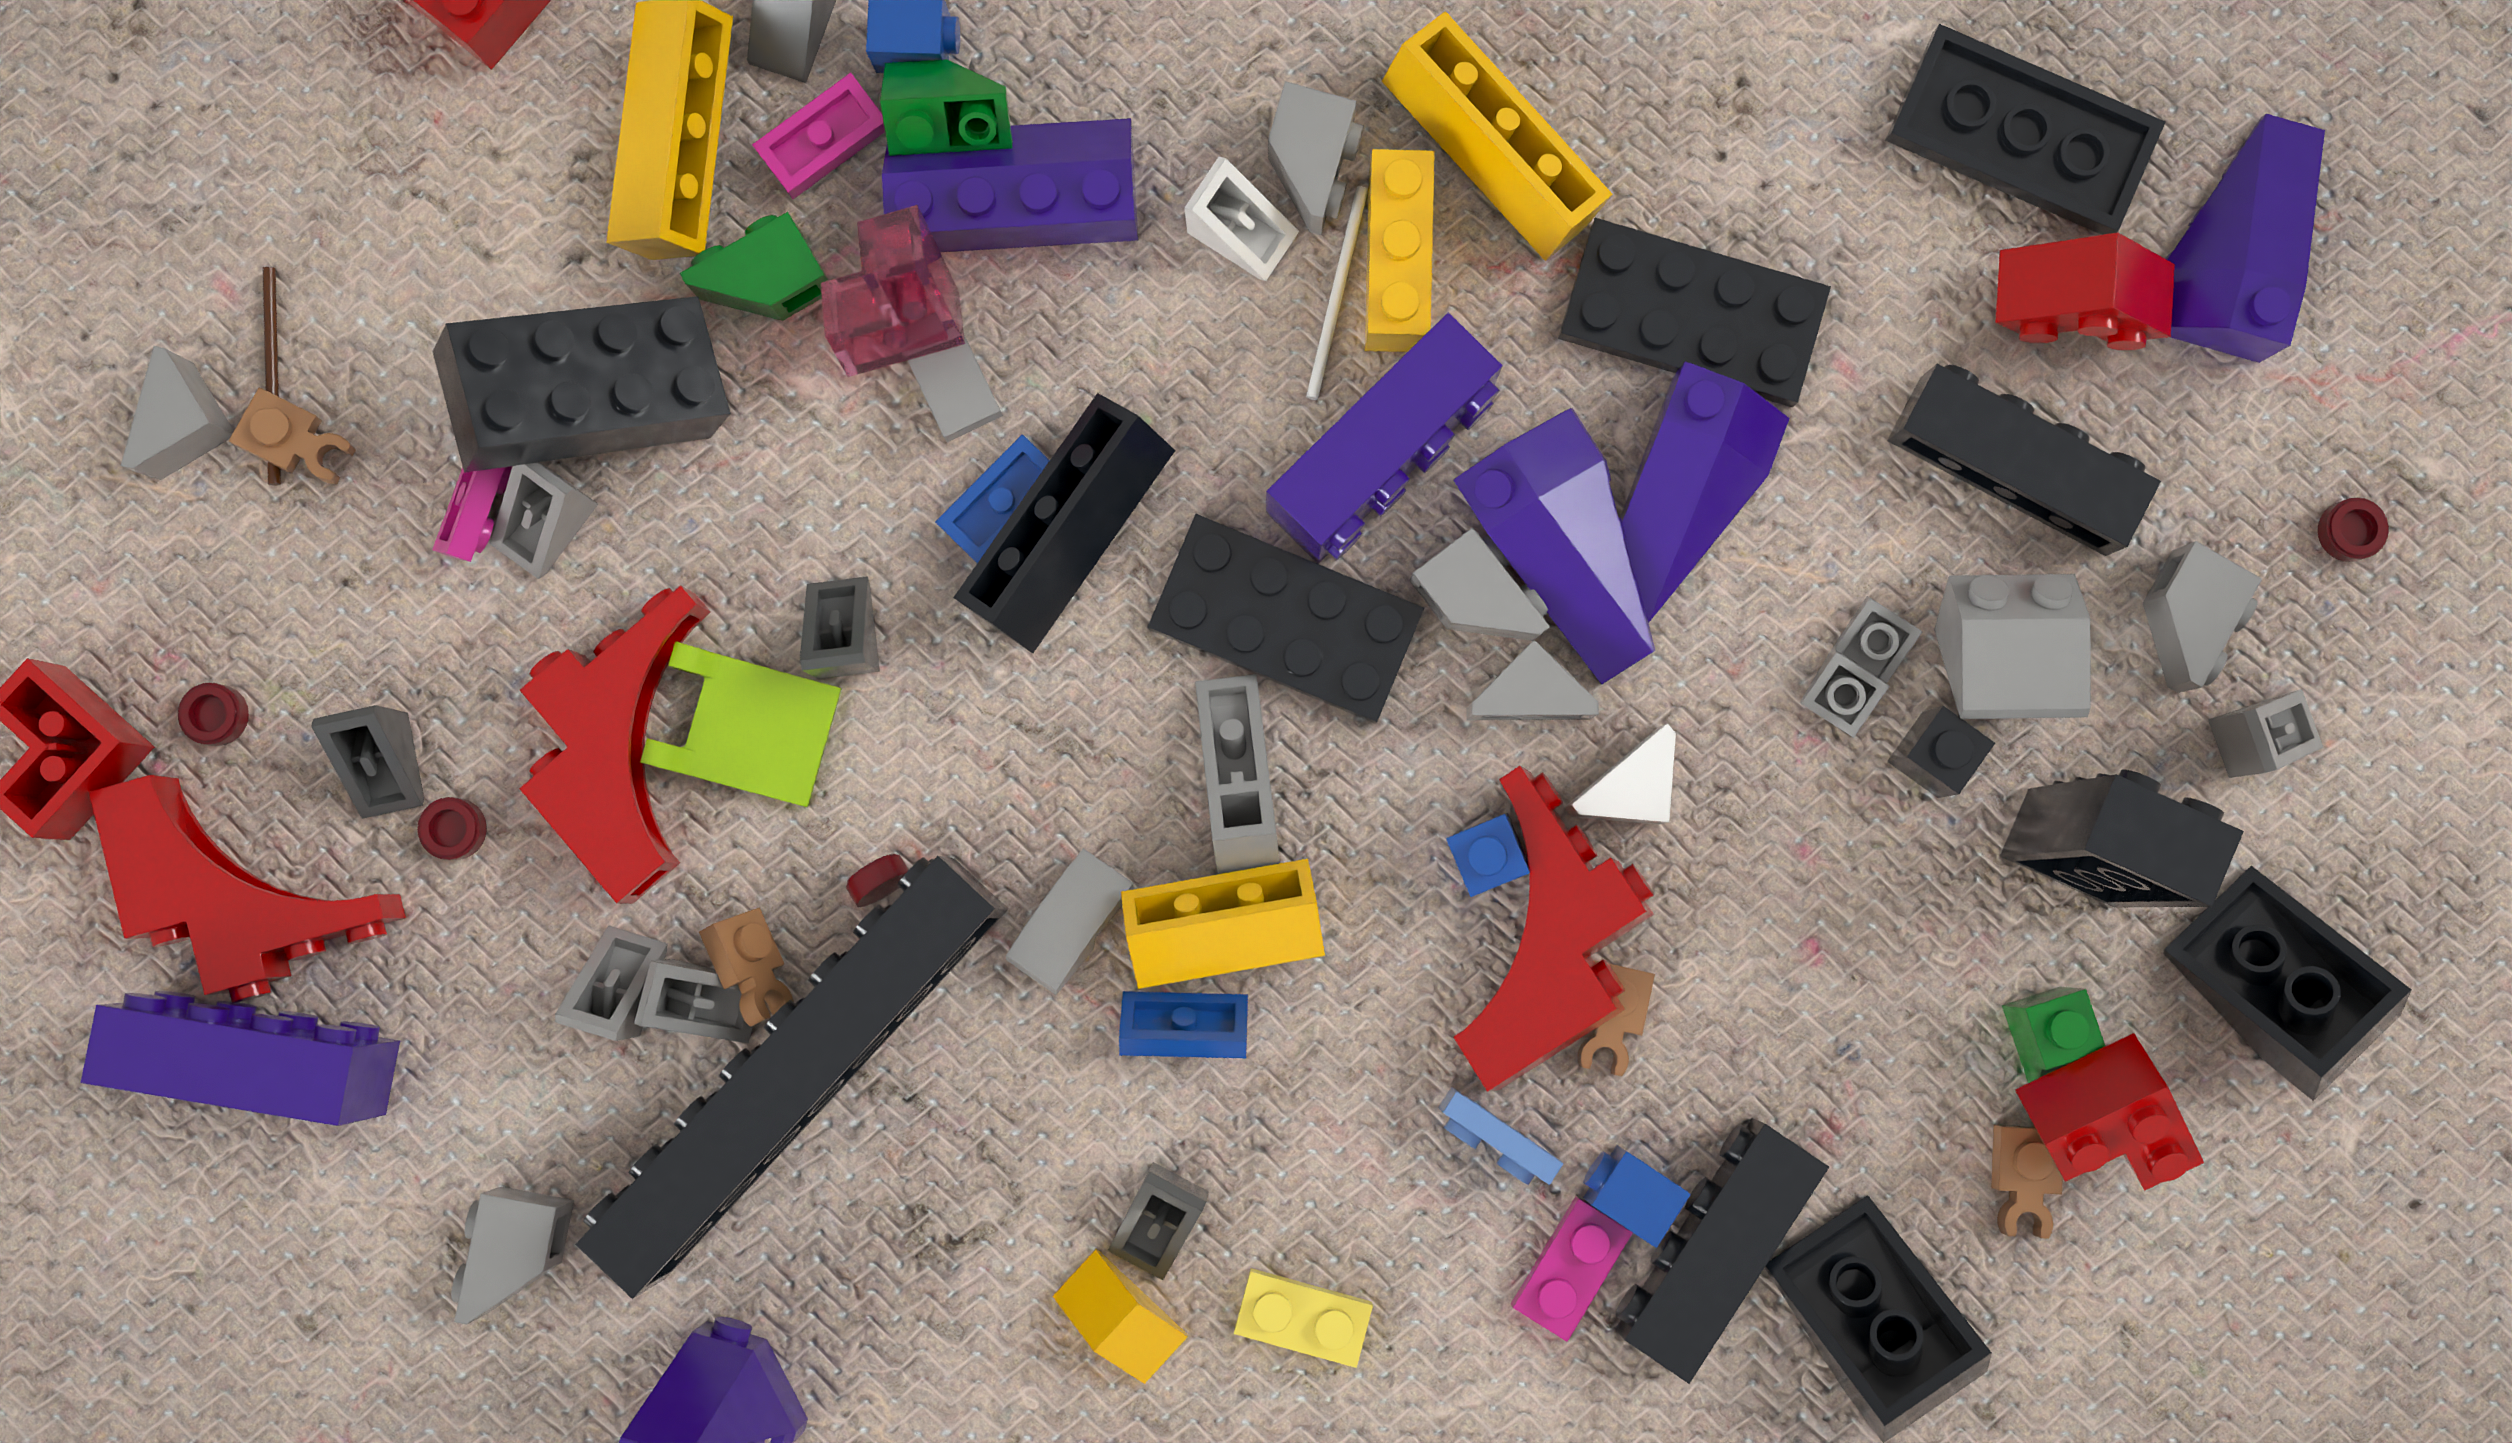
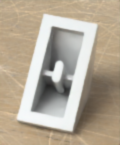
M1220 156L1184 208L1188 234L1263 281H1267L1299 233V230L1226 158Z
M1668 723L1654 730L1568 803L1564 809L1571 817L1658 825L1668 823L1670 821L1675 731Z

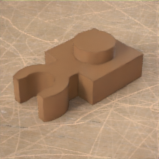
M260 387L229 439V442L234 446L291 474L300 459H303L312 474L330 484H338L340 477L330 469L324 468V455L333 449L341 450L350 456H353L356 451L340 435L333 433L314 435L322 422L320 418Z
M760 907L713 923L699 931L723 989L738 985L742 994L739 1003L740 1012L750 1027L770 1018V1013L764 1000L768 1003L772 1015L789 1000L794 1002L788 987L777 980L773 974V970L783 966L784 961Z
M1609 964L1625 989V992L1617 996L1625 1010L1594 1029L1593 1035L1583 1041L1578 1050V1064L1582 1068L1590 1069L1594 1052L1601 1047H1607L1613 1054L1611 1074L1622 1077L1629 1063L1628 1051L1622 1043L1624 1032L1642 1036L1655 974Z
M1994 1124L1991 1188L1999 1191H2009V1200L2001 1206L1998 1212V1228L2002 1234L2016 1237L2018 1217L2025 1212H2030L2034 1220L2033 1235L2049 1239L2053 1230V1219L2050 1211L2043 1205L2044 1194L2062 1195L2063 1177L2035 1127Z

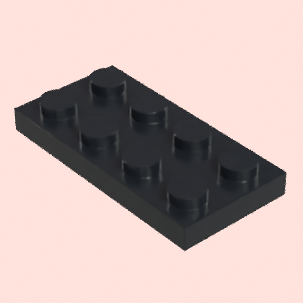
M1939 24L1932 32L1885 141L2104 235L2119 232L2166 121Z
M1594 218L1558 339L1676 373L1686 361L1745 383L1765 400L1793 408L1799 401L1831 286Z
M1195 514L1149 622L1148 629L1376 724L1424 611V607Z

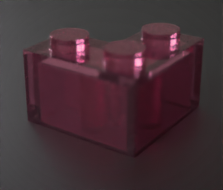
M918 205L857 222L862 271L821 283L825 337L847 377L965 344L959 290Z

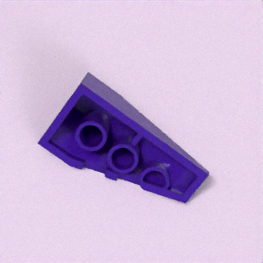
M2265 114L2260 118L2222 174V179L2204 206L2197 211L2188 225L2190 227L2173 252L2166 257V260L2175 264L2170 338L2258 363L2291 346L2307 284L2325 130L2270 114Z
M1686 361L1671 380L1621 514L1626 535L1624 541L1634 578L1638 581L1648 623L1768 477L1790 419L1745 383Z
M1573 408L1565 410L1504 444L1453 479L1487 534L1530 590L1534 589L1548 608L1547 613L1601 685L1655 651L1638 581L1634 578L1624 541L1626 535L1622 519L1618 517L1609 483L1611 477L1607 461Z
M716 1317L714 1323L706 1321L692 1331L620 1437L619 1443H764L765 1439L771 1438L770 1443H794L805 1431L808 1417L768 1340L752 1335V1326L748 1323L729 1317Z

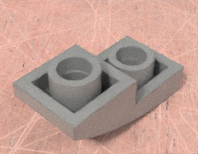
M949 310L897 335L923 395L947 442L1003 416L953 310Z
M1867 596L1830 651L1800 703L1854 738L1890 687L1887 682L1923 631Z
M1083 848L1031 916L1008 951L1006 960L1057 995L1094 950L1096 937L1122 907L1121 891L1133 890L1134 883Z

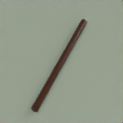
M263 267L265 390L279 397L276 268ZM267 462L268 485H281V468Z

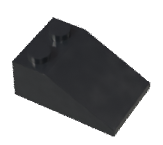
M2252 865L2214 901L2212 907H2208L2164 949L2163 953L2262 1060L2312 1101L2401 1016L2412 990Z
M1868 1195L1782 1252L1765 1266V1270L1835 1378L1883 1443L1988 1372L1992 1352Z

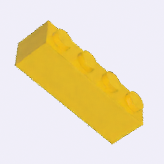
M649 0L637 2L635 5L606 243L650 260L694 257L704 251L706 247L733 16L702 0Z
M1446 11L1401 45L1381 82L1545 261L1548 260L1588 226L1613 195L1611 191Z

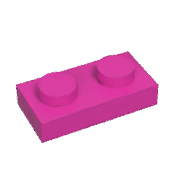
M850 72L753 143L752 146L790 197L795 199L885 133L883 115Z
M512 466L464 473L462 467L435 540L433 551L455 559L471 562L474 552L481 553L485 549L494 524L493 518L488 517L495 495H502L505 492Z
M1575 1196L1512 1300L1511 1306L1568 1342L1633 1232Z

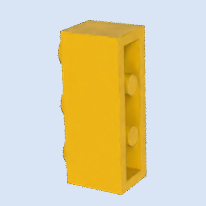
M1372 149L1368 186L1365 351L1408 352L1431 329L1435 151Z
M1308 859L1121 891L1126 939L1138 989L1325 956L1317 900Z

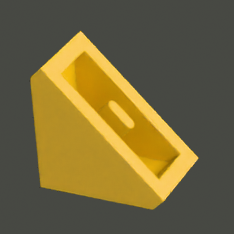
M1097 1248L1052 1296L1095 1353L1144 1384L1188 1337V1334Z

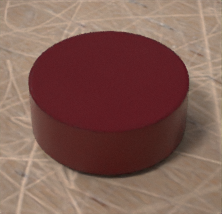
M2357 497L2343 500L2327 508L2320 517L2317 532L2321 546L2330 556L2340 561L2354 562L2371 557L2383 548L2388 538L2389 524L2385 513L2377 504L2368 499Z
M202 683L191 688L183 696L178 708V722L184 734L194 742L211 746H222L235 741L244 732L249 719L248 705L244 697L236 689L217 683Z
M445 797L432 802L424 809L419 818L417 830L419 840L429 854L440 859L461 860L470 857L482 846L487 833V824L482 811L474 803L461 798Z
M889 854L874 860L853 874L847 881L846 889L857 907H865L899 889L900 887L897 884L909 869L900 855Z

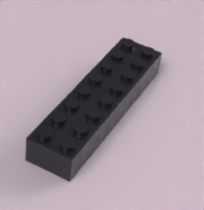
M937 856L929 861L925 857L918 860L897 884L904 891L892 905H888L885 908L880 904L877 905L856 926L853 934L859 938L858 942L848 952L845 951L840 956L836 952L831 954L812 973L808 981L815 988L805 998H801L796 1003L792 1000L786 1002L768 1020L764 1029L770 1036L762 1045H757L751 1051L744 1048L725 1066L719 1074V1077L725 1082L718 1092H713L707 1099L703 1096L698 1097L682 1112L674 1122L680 1133L675 1138L668 1140L662 1147L658 1144L652 1146L628 1172L635 1181L623 1188L617 1195L613 1192L609 1193L584 1218L583 1222L590 1229L575 1245L630 1298L637 1297L669 1276L1008 910L998 898L955 858Z

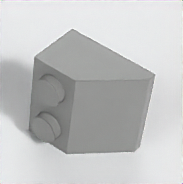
M2075 574L1949 576L1934 631L1959 718L2088 717L2091 709L2090 615Z

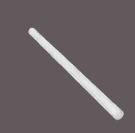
M1357 186L1308 386L1306 397L1312 400H1318L1368 194V189L1362 186Z

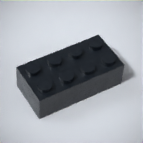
M698 296L446 323L432 351L464 473L709 439L731 414Z
M2122 769L2119 775L2098 773L2096 778L2085 779L2075 777L2072 782L2054 781L2053 785L2029 788L2000 857L2114 908L2212 907L2244 831L2222 822L2224 812L2209 803L2188 797L2183 798L2182 803L2158 793L2161 787L2158 781L2141 773Z

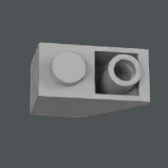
M1285 81L1268 138V160L1309 232L1321 235L1326 217L1338 219L1347 183L1337 179L1343 159L1355 161L1364 125L1354 123L1357 101Z
M1473 527L1413 572L1410 578L1411 584L1448 630L1533 641L1550 627L1543 618L1548 614V608L1534 589L1530 590L1526 584L1521 587L1516 584L1505 569L1510 564L1491 537L1487 534L1481 538Z
M2197 541L2172 550L2143 602L2167 687L2177 693L2201 688L2203 685L2208 686L2218 677L2228 658L2223 649L2233 631H2240L2254 614L2258 602L2252 597L2262 581V578Z
M498 1187L480 1194L479 1201L476 1200L471 1205L465 1223V1237L471 1239L467 1262L459 1267L453 1281L451 1297L453 1302L458 1303L454 1322L467 1325L488 1314L562 1263L574 1200L507 1187Z

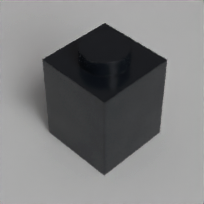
M1940 706L1921 713L1887 762L1937 798L1959 795L1993 748L1995 742L1963 719H1960L1959 716L1945 706Z

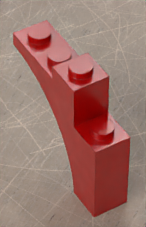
M681 585L674 591L671 588H667L654 595L641 609L644 617L626 632L624 629H618L599 642L593 651L597 657L592 661L585 655L570 649L565 650L563 653L560 651L552 652L531 669L529 675L533 679L520 689V692L566 744L567 748L563 751L560 748L553 749L537 760L529 770L533 777L519 789L618 904L635 903L680 864L679 860L673 855L658 826L647 789L645 764L640 761L645 747L649 712L657 687L669 664L675 642L683 643L691 631L711 612L695 593Z
M1518 766L1499 780L1512 802L1521 825L1527 849L1530 871L1529 904L1524 932L1510 971L1495 996L1463 1031L1453 1037L1487 1092L1501 1090L1625 1010L1617 997L1625 992L1621 981L1605 959L1595 963L1591 955L1654 915L1645 902L1653 897L1654 893L1637 867L1632 863L1624 869L1619 861L1609 858L1593 868L1590 861L1596 858L1598 854L1581 828L1576 824L1568 830L1555 809L1562 805L1563 801L1550 780L1543 772L1534 777L1530 771L1522 766Z
M147 775L89 792L124 939L150 938L152 947L166 946L191 939L204 995L229 993L231 1002L237 1003L271 994L269 982L292 976L288 961L326 952L324 941L346 935L348 944L360 943L387 935L385 924L406 918L400 894H374L347 900H323L302 896L278 888L256 877L225 854L204 831L188 805L181 790L179 778Z

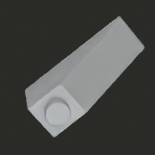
M1257 675L1195 681L1217 874L1279 864L1277 833Z

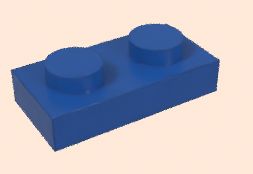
M1022 434L935 523L978 563L1050 460Z
M1123 991L1119 1030V1056L1246 1059L1248 994Z

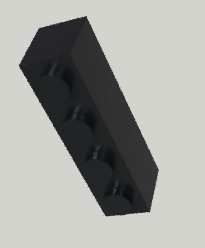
M1937 363L1920 377L1887 440L1888 442L2104 556L2128 547L2161 483L2159 479L2144 472L2146 467L2141 461L2124 453L2111 452L2109 454L2090 444V437L2075 426L2066 423H2056L2054 425L2033 414L2035 411L2034 407L2022 398L2011 394H2001L1999 396L1979 386L1978 377L1962 367L1956 365H1946L1943 367Z
M1097 393L953 598L995 629L1031 653H1034L1176 450L1140 416Z
M1753 1118L1746 1127L1739 1124L1729 1134L1720 1150V1156L1725 1159L1712 1180L1704 1177L1693 1189L1685 1205V1209L1690 1212L1689 1216L1677 1234L1673 1231L1665 1234L1651 1256L1650 1262L1655 1265L1652 1273L1642 1287L1635 1284L1628 1290L1616 1311V1317L1620 1319V1322L1615 1330L1620 1336L1688 1384H1690L1829 1169L1828 1165L1767 1124Z

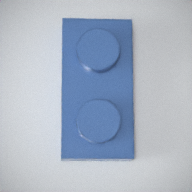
M1453 1087L1450 1088L1438 1106L1445 1115L1450 1117L1444 1126L1447 1131L1474 1149L1477 1148L1481 1140L1503 1153L1496 1164L1527 1185L1530 1184L1534 1176L1550 1185L1564 1164L1548 1151Z

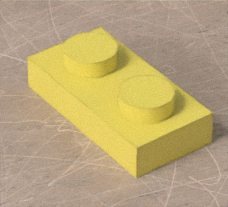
M1250 1268L1234 1334L1357 1368L1373 1304L1372 1301Z

